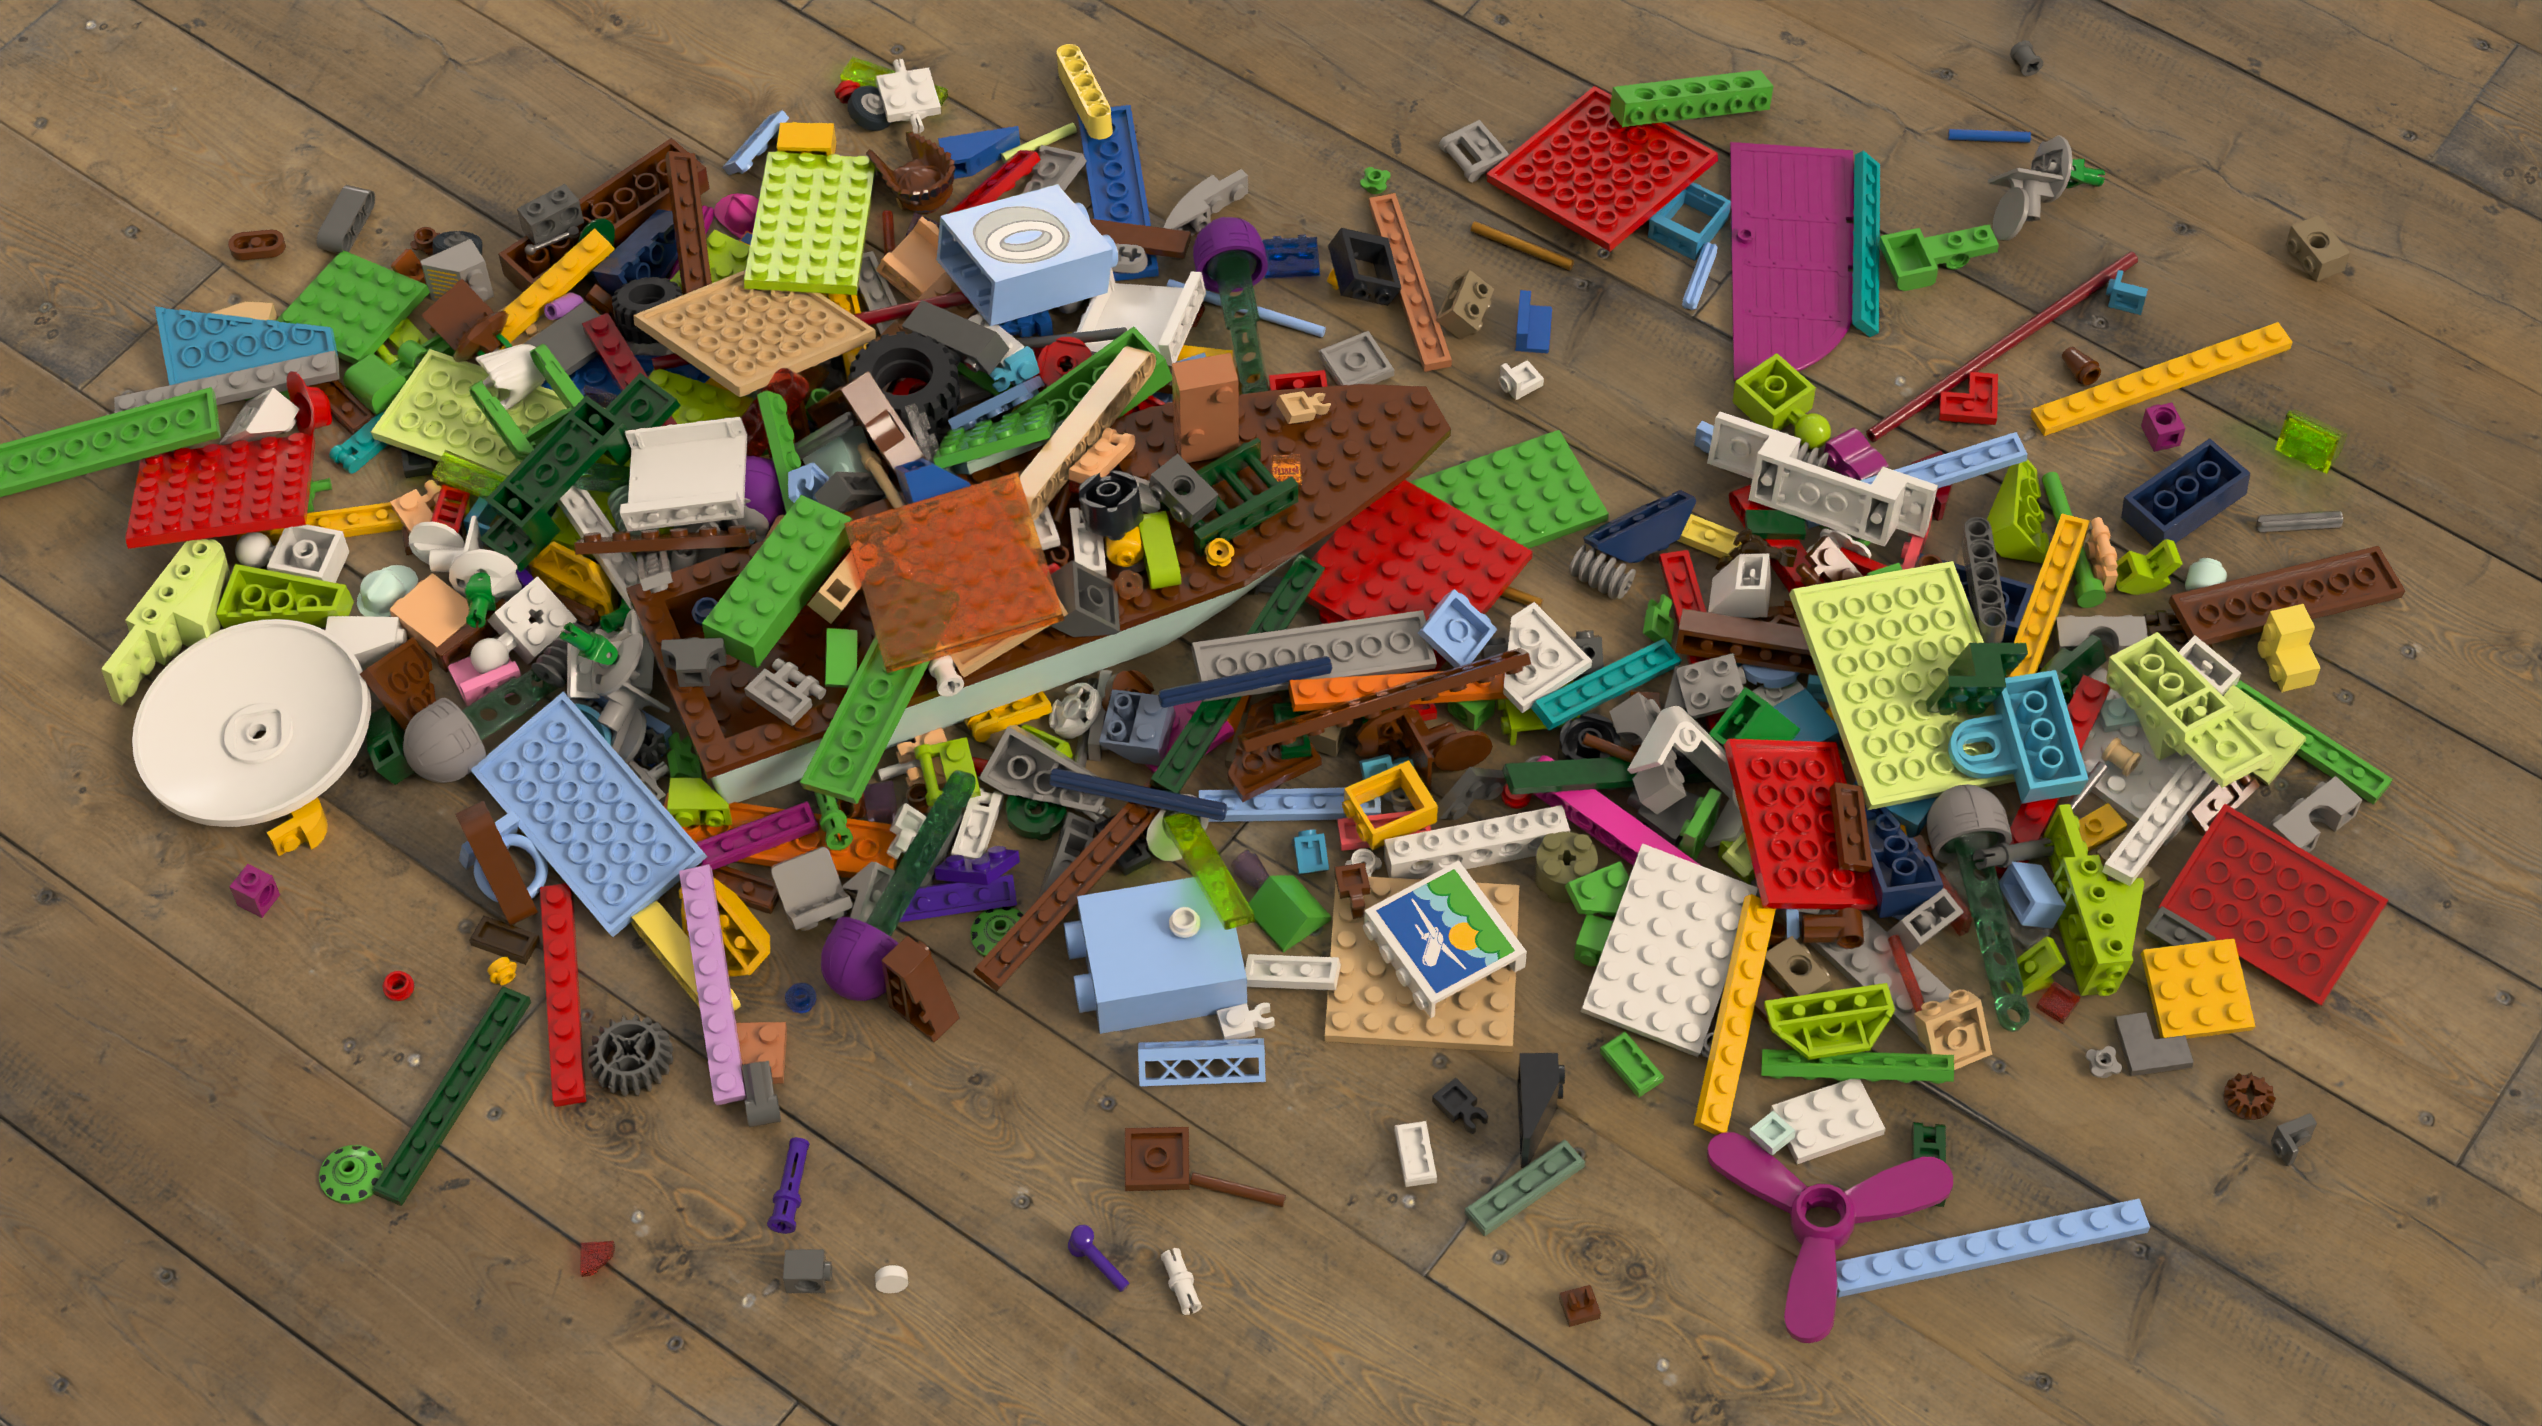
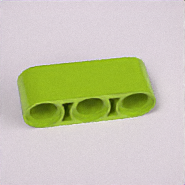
M1166 511L1143 514L1144 519L1139 523L1138 527L1144 546L1143 559L1151 590L1181 585L1179 563Z

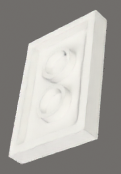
M1848 1079L1780 1102L1771 1107V1112L1774 1111L1795 1129V1138L1787 1143V1146L1796 1164L1884 1135L1885 1127L1860 1079Z

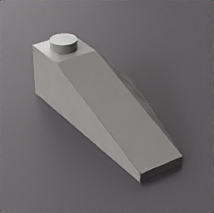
M1011 725L1006 728L979 777L982 781L1005 794L1051 802L1096 813L1099 812L1107 798L1051 786L1049 778L1054 768L1098 776L1017 725Z

